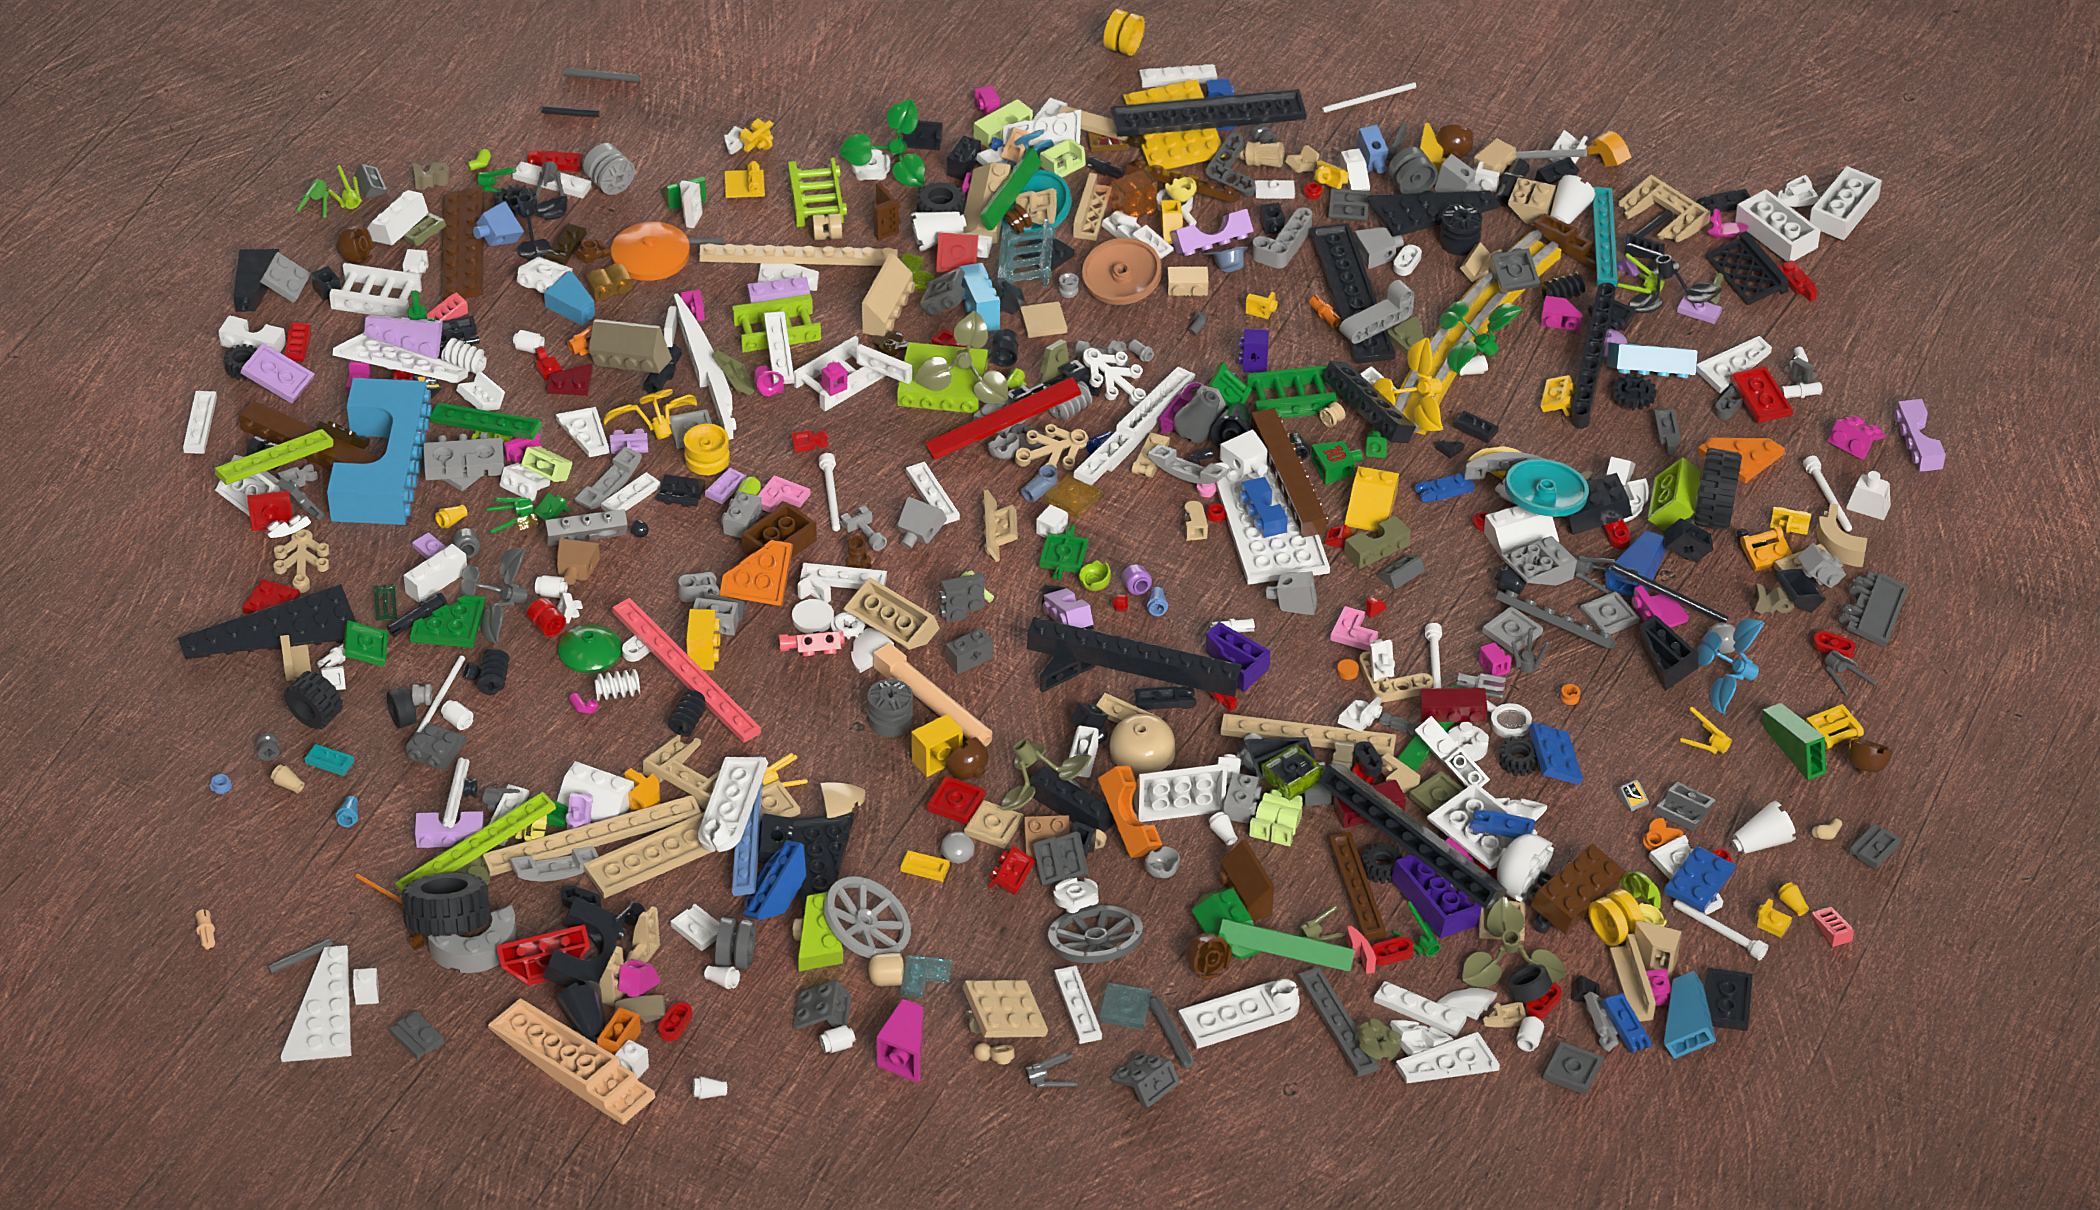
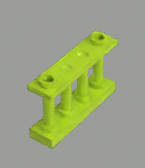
M831 158V168L802 171L797 169L796 161L788 162L789 182L797 227L805 226V218H808V216L840 213L841 223H844L843 215H847L846 203H842L838 181L840 167L839 165L836 166L835 158ZM832 176V181L810 183L799 181L802 178ZM834 188V193L807 196L801 194L808 190ZM836 201L837 206L803 207L806 203Z
M811 294L732 306L734 326L742 325L745 333L741 335L742 352L768 349L764 313H785L789 345L821 340L820 323L812 324L809 314H813ZM801 316L804 325L792 327L790 317ZM762 322L764 331L753 333L750 324Z

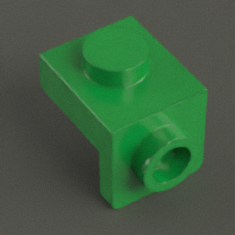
M1372 429V432L1368 431L1366 456L1386 458L1388 440L1377 429Z
M548 493L533 512L546 521L556 519L563 509L567 513L570 512V509L565 506L567 501L559 494L554 497L551 493Z

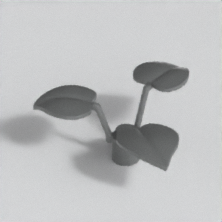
M509 549L503 554L500 563V574L503 575L502 581L508 585L503 587V589L477 583L480 571L474 565L466 566L462 572V580L459 587L461 597L463 595L474 596L477 586L500 592L501 597L506 601L492 604L490 610H485L482 616V634L492 643L499 644V632L503 620V610L501 607L513 606L514 603L522 605L527 599V590L513 583L526 551L525 549Z

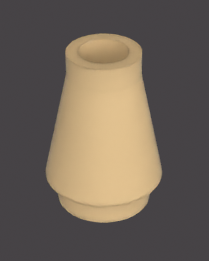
M280 764L272 772L271 779L274 781V784L292 790L297 794L304 788L305 783L287 765L283 766Z

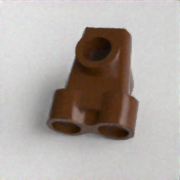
M600 239L582 241L581 249L576 251L577 258L588 264L592 263L594 259L605 258L611 255L610 248L607 245L604 246Z
M856 535L848 540L846 567L871 568V557L867 555L866 542L863 537Z

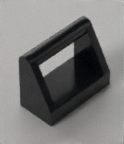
M1802 568L1775 572L1774 576L1794 605L1812 613L1826 599L1812 578H1809Z

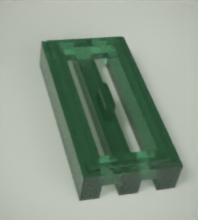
M391 584L389 588H387V585H382V588H378V585L374 586L376 621L398 619L395 584ZM389 593L392 595L393 614H388L387 594ZM379 594H383L384 615H380Z

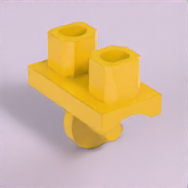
M757 118L751 125L754 133L750 132L747 128L742 130L739 139L745 144L743 150L748 153L756 146L758 149L769 150L772 147L771 140L773 139V136L770 135V128L774 123L770 120L764 123Z
M1317 161L1318 168L1314 172V180L1336 189H1341L1342 184L1348 183L1349 172L1329 163Z
M1774 507L1770 528L1780 526L1786 533L1794 532L1807 535L1811 514L1783 507Z

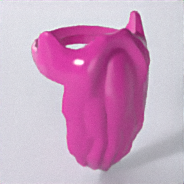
M1714 209L1713 216L1710 218L1714 226L1708 230V233L1715 239L1724 237L1734 238L1740 233L1747 231L1749 226L1744 223H1722L1720 210Z
M766 365L760 366L755 370L754 380L759 393L767 397L783 393L784 377L780 373L772 371ZM772 374L779 377V381L775 384L773 383Z

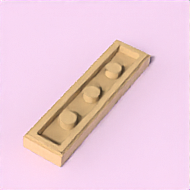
M1062 106L1058 114L1071 113L1078 109ZM1081 111L1080 129L1127 142L1128 136H1116L1112 119Z

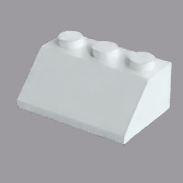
M407 190L395 202L391 203L384 212L379 214L367 228L372 241L393 245L429 212L423 194Z
M234 455L231 462L243 457ZM267 471L229 485H225L220 480L215 491L248 516L250 514L247 495L281 492L282 490L277 485L279 480Z
M1520 506L1491 513L1485 517L1484 534L1500 557L1551 535L1559 542L1553 517L1538 515Z
M575 761L564 777L557 802L569 807V796L572 793L578 795L582 792L593 796L591 821L606 820L627 812L629 809L628 793L634 789V782Z

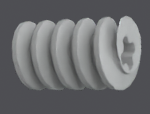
M1079 381L1077 383L1082 395L1049 409V412L1055 418L1066 421L1069 417L1074 416L1075 413H1079L1081 409H1085L1087 405L1092 404L1090 390L1084 382Z

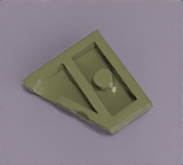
M428 213L403 235L404 240L415 246L421 245L426 239L439 233L441 229L446 227L444 219Z
M1416 316L1388 330L1391 342L1406 355L1413 344L1424 339L1419 320Z
M1060 339L1045 348L1044 361L1040 369L1043 376L1041 383H1037V385L1061 375L1059 367L1069 363L1066 341Z
M719 350L712 354V357L737 392H743L750 396L755 391L744 364Z

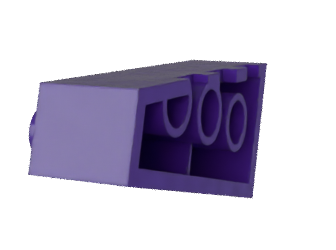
M1415 855L1395 861L1391 880L1413 904L1439 938L1477 926L1482 906L1478 903L1473 904L1470 902L1464 892H1457L1450 886L1451 883L1448 880L1438 877L1432 868Z

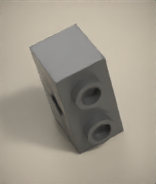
M983 628L946 644V663L957 675L993 659V639Z

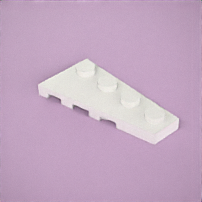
M1683 835L1650 852L1649 858L1671 880L1694 849L1690 848L1686 835ZM1719 893L1703 914L1708 915L1722 907L1723 900Z
M1478 1032L1396 1061V1068L1406 1083L1498 1071L1500 1064Z

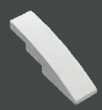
M1112 215L1102 221L1101 226L1116 238L1141 240L1153 247L1160 259L1171 253L1174 249L1147 225L1143 227L1137 223L1135 227L1123 224L1116 225L1112 222Z

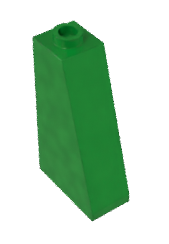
M1782 703L1763 709L1764 729L1807 780L1826 774L1825 736Z

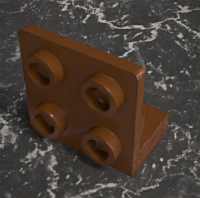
M880 182L876 183V206H874V234L878 241L899 233L900 224L898 215L900 204L896 198H893L888 188L884 187Z

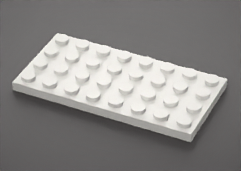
M1224 462L1215 463L1229 469V473L1216 482L1217 492L1221 504L1225 508L1226 519L1247 584L1277 581L1279 576L1283 574L1312 571L1314 576L1330 573V566L1319 535L1301 538L1268 464H1266L1268 469L1263 475H1258L1255 471L1247 475H1241ZM1264 476L1272 488V505L1281 504L1288 517L1287 533L1263 538L1260 531L1256 530L1253 518L1248 516L1246 505L1241 503L1239 498L1242 482Z

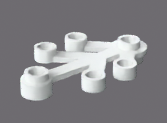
M1094 348L1085 350L1083 362L1086 366L1090 367V384L1094 387H1099L1102 384L1103 377L1099 374L1098 368L1102 370L1105 377V397L1107 399L1114 400L1118 395V389L1114 387V382L1130 394L1129 402L1136 407L1146 398V393L1143 389H1135L1121 377L1139 378L1143 372L1139 365H1133L1131 368L1110 367L1106 364L1116 363L1119 366L1124 365L1127 361V355L1124 352H1118L1116 355L1101 354Z

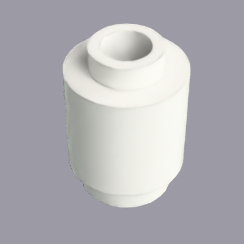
M520 330L514 335L513 344L517 350L536 353L535 348L544 347L545 340L540 334Z
M543 575L536 579L535 592L540 594V596L561 598L563 593H567L568 584L563 577Z
M449 700L441 709L443 718L459 730L470 727L473 722V713L457 701Z
M1526 1017L1522 1020L1517 1035V1044L1524 1051H1533L1539 1045L1544 1024L1538 1018Z
M846 1025L824 1031V1034L819 1035V1040L824 1053H834L852 1047L855 1036L851 1028L848 1029Z

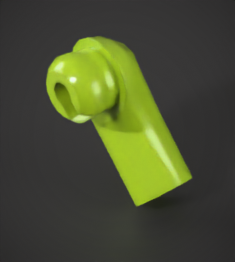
M482 149L476 160L467 162L469 171L486 167L491 158L490 151Z

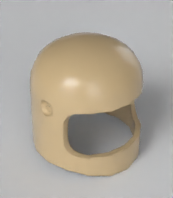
M901 953L877 954L870 959L868 972L870 980L874 985H902L904 964Z

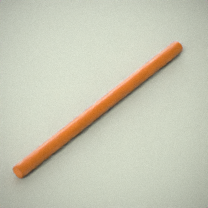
M359 874L355 875V878L402 904V899Z

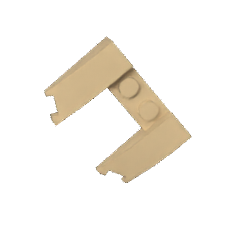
M1653 175L1646 178L1619 201V206L1624 207L1626 210L1624 215L1627 219L1643 212L1656 202L1678 215L1679 217L1657 235V238L1662 240L1667 238L1680 242L1692 236L1710 222L1709 210Z
M677 735L643 761V774L647 777L654 774L658 778L659 783L665 779L694 795L698 806L706 810L720 771L708 779L683 765L688 757L701 745V740L694 738L692 743L685 744L680 742L681 735Z
M652 906L647 912L640 914L634 930L633 950L630 951L626 962L630 959H635L647 963L660 946L656 907ZM616 946L599 984L603 1003L615 1007V1001H619L624 995V992L618 991L620 967L623 964L622 948Z

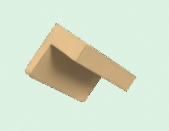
M1480 242L1473 247L1460 269L1471 282H1474L1481 276L1488 275L1491 271L1489 266L1491 255L1503 251L1498 249L1490 254Z
M289 635L280 636L286 681L296 680L305 671L311 672L308 645L290 647Z

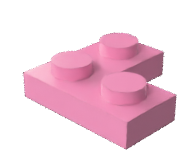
M774 475L758 496L762 497V510L772 513L781 501L801 507L810 496V489Z
M1345 606L1331 633L1330 640L1370 651V642L1377 640L1378 632L1360 627L1365 617L1364 611Z

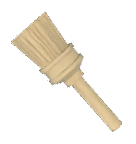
M1248 142L1238 157L1241 160H1245L1248 166L1267 165L1281 167L1284 161V146L1281 142L1268 144Z

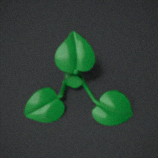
M907 99L893 105L887 113L888 125L893 129H897L898 137L891 140L889 146H870V137L861 133L850 136L843 143L840 155L855 166H864L872 159L871 149L890 150L891 153L899 155L900 162L893 166L895 178L900 183L910 187L924 186L925 165L921 157L915 154H907L903 158L904 153L907 151V144L902 140L903 137L900 131L904 134H910L915 130L918 123V112L912 99Z
M1462 301L1449 305L1440 316V326L1443 329H1450L1461 321L1477 338V345L1473 341H1466L1465 343L1456 344L1449 351L1447 361L1451 369L1459 374L1461 369L1473 358L1477 349L1487 357L1496 354L1499 346L1494 341L1496 337L1493 331H1498L1506 326L1523 311L1521 307L1509 303L1499 305L1488 317L1490 323L1487 327L1490 335L1485 333L1479 335L1462 318L1469 311L1468 305Z

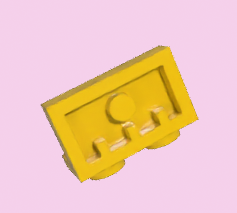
M1569 375L1547 379L1540 406L1543 412L1563 409L1566 417L1571 416L1577 385L1572 382Z

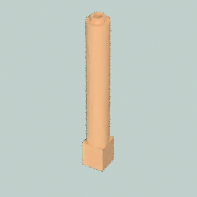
M890 642L873 652L874 668L887 679H897L905 682L910 686L913 695L940 717L949 714L963 729V736L968 740L978 737L985 747L992 741V731L907 662L906 655Z

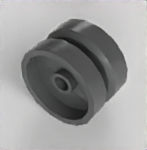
M1417 147L1400 151L1394 156L1388 167V175L1402 194L1426 193L1433 187L1438 177L1436 167L1423 150Z
M722 917L716 940V966L730 967L734 960L737 969H750L756 943L755 920L743 919L739 926H737L735 918Z

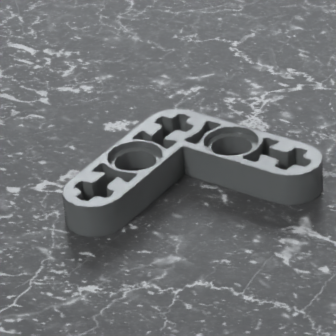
M1232 133L1226 138L1207 166L1206 174L1209 180L1217 182L1218 185L1223 187L1226 185L1236 188L1235 190L1241 192L1242 196L1251 197L1256 193L1255 181L1244 174L1230 169L1245 146L1242 135ZM1228 154L1230 158L1227 161L1220 160L1221 156ZM1231 176L1236 177V181H1235V182H1233V183H1227V182H1226V180H1227L1229 177H1231Z

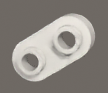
M1415 245L1405 246L1394 260V272L1401 276L1411 274L1421 260V249Z
M633 636L622 646L623 657L631 662L638 661L651 652L636 636Z

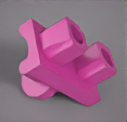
M538 433L534 440L513 437V440L505 442V459L507 462L513 460L515 463H521L528 447H542L540 434Z

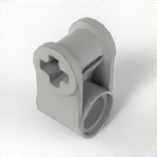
M704 572L680 576L678 579L679 599L683 602H692L696 598H704V593H708V589L711 594L719 595V587L715 584L717 580L715 574Z

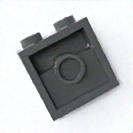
M1516 248L1511 252L1503 253L1500 251L1491 255L1489 266L1494 280L1497 279L1501 293L1538 287L1540 285L1529 248Z
M961 267L928 282L920 305L929 316L941 313L946 308H952L961 303L965 292L961 285L965 272Z
M982 573L941 581V591H939L941 606H939V613L941 618H945L946 623L966 619L967 612L984 608L985 578Z
M427 723L422 732L416 731L406 745L407 758L446 771L466 744V736Z

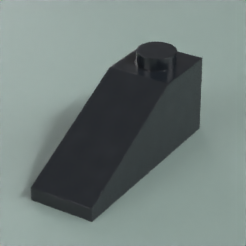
M1054 656L1040 675V691L1043 693L1094 668L1095 665Z

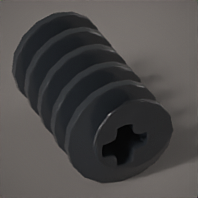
M1574 271L1571 274L1559 276L1550 281H1544L1541 286V293L1544 301L1546 296L1572 299L1573 295L1575 297L1580 296V291L1584 293L1586 287L1582 275Z
M489 649L483 653L479 681L477 683L478 689L482 693L490 696L504 689L507 669L509 667L508 663L510 661V657L506 652L498 649Z
M696 690L685 691L667 723L673 732L682 737L691 736L696 724H698L706 710L704 695Z

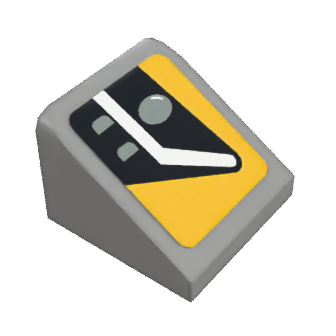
M1634 780L1619 788L1618 798L1630 812L1649 804V800L1638 780Z

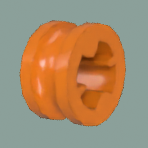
M1574 684L1564 685L1561 689V701L1566 705L1577 704L1580 699V688Z

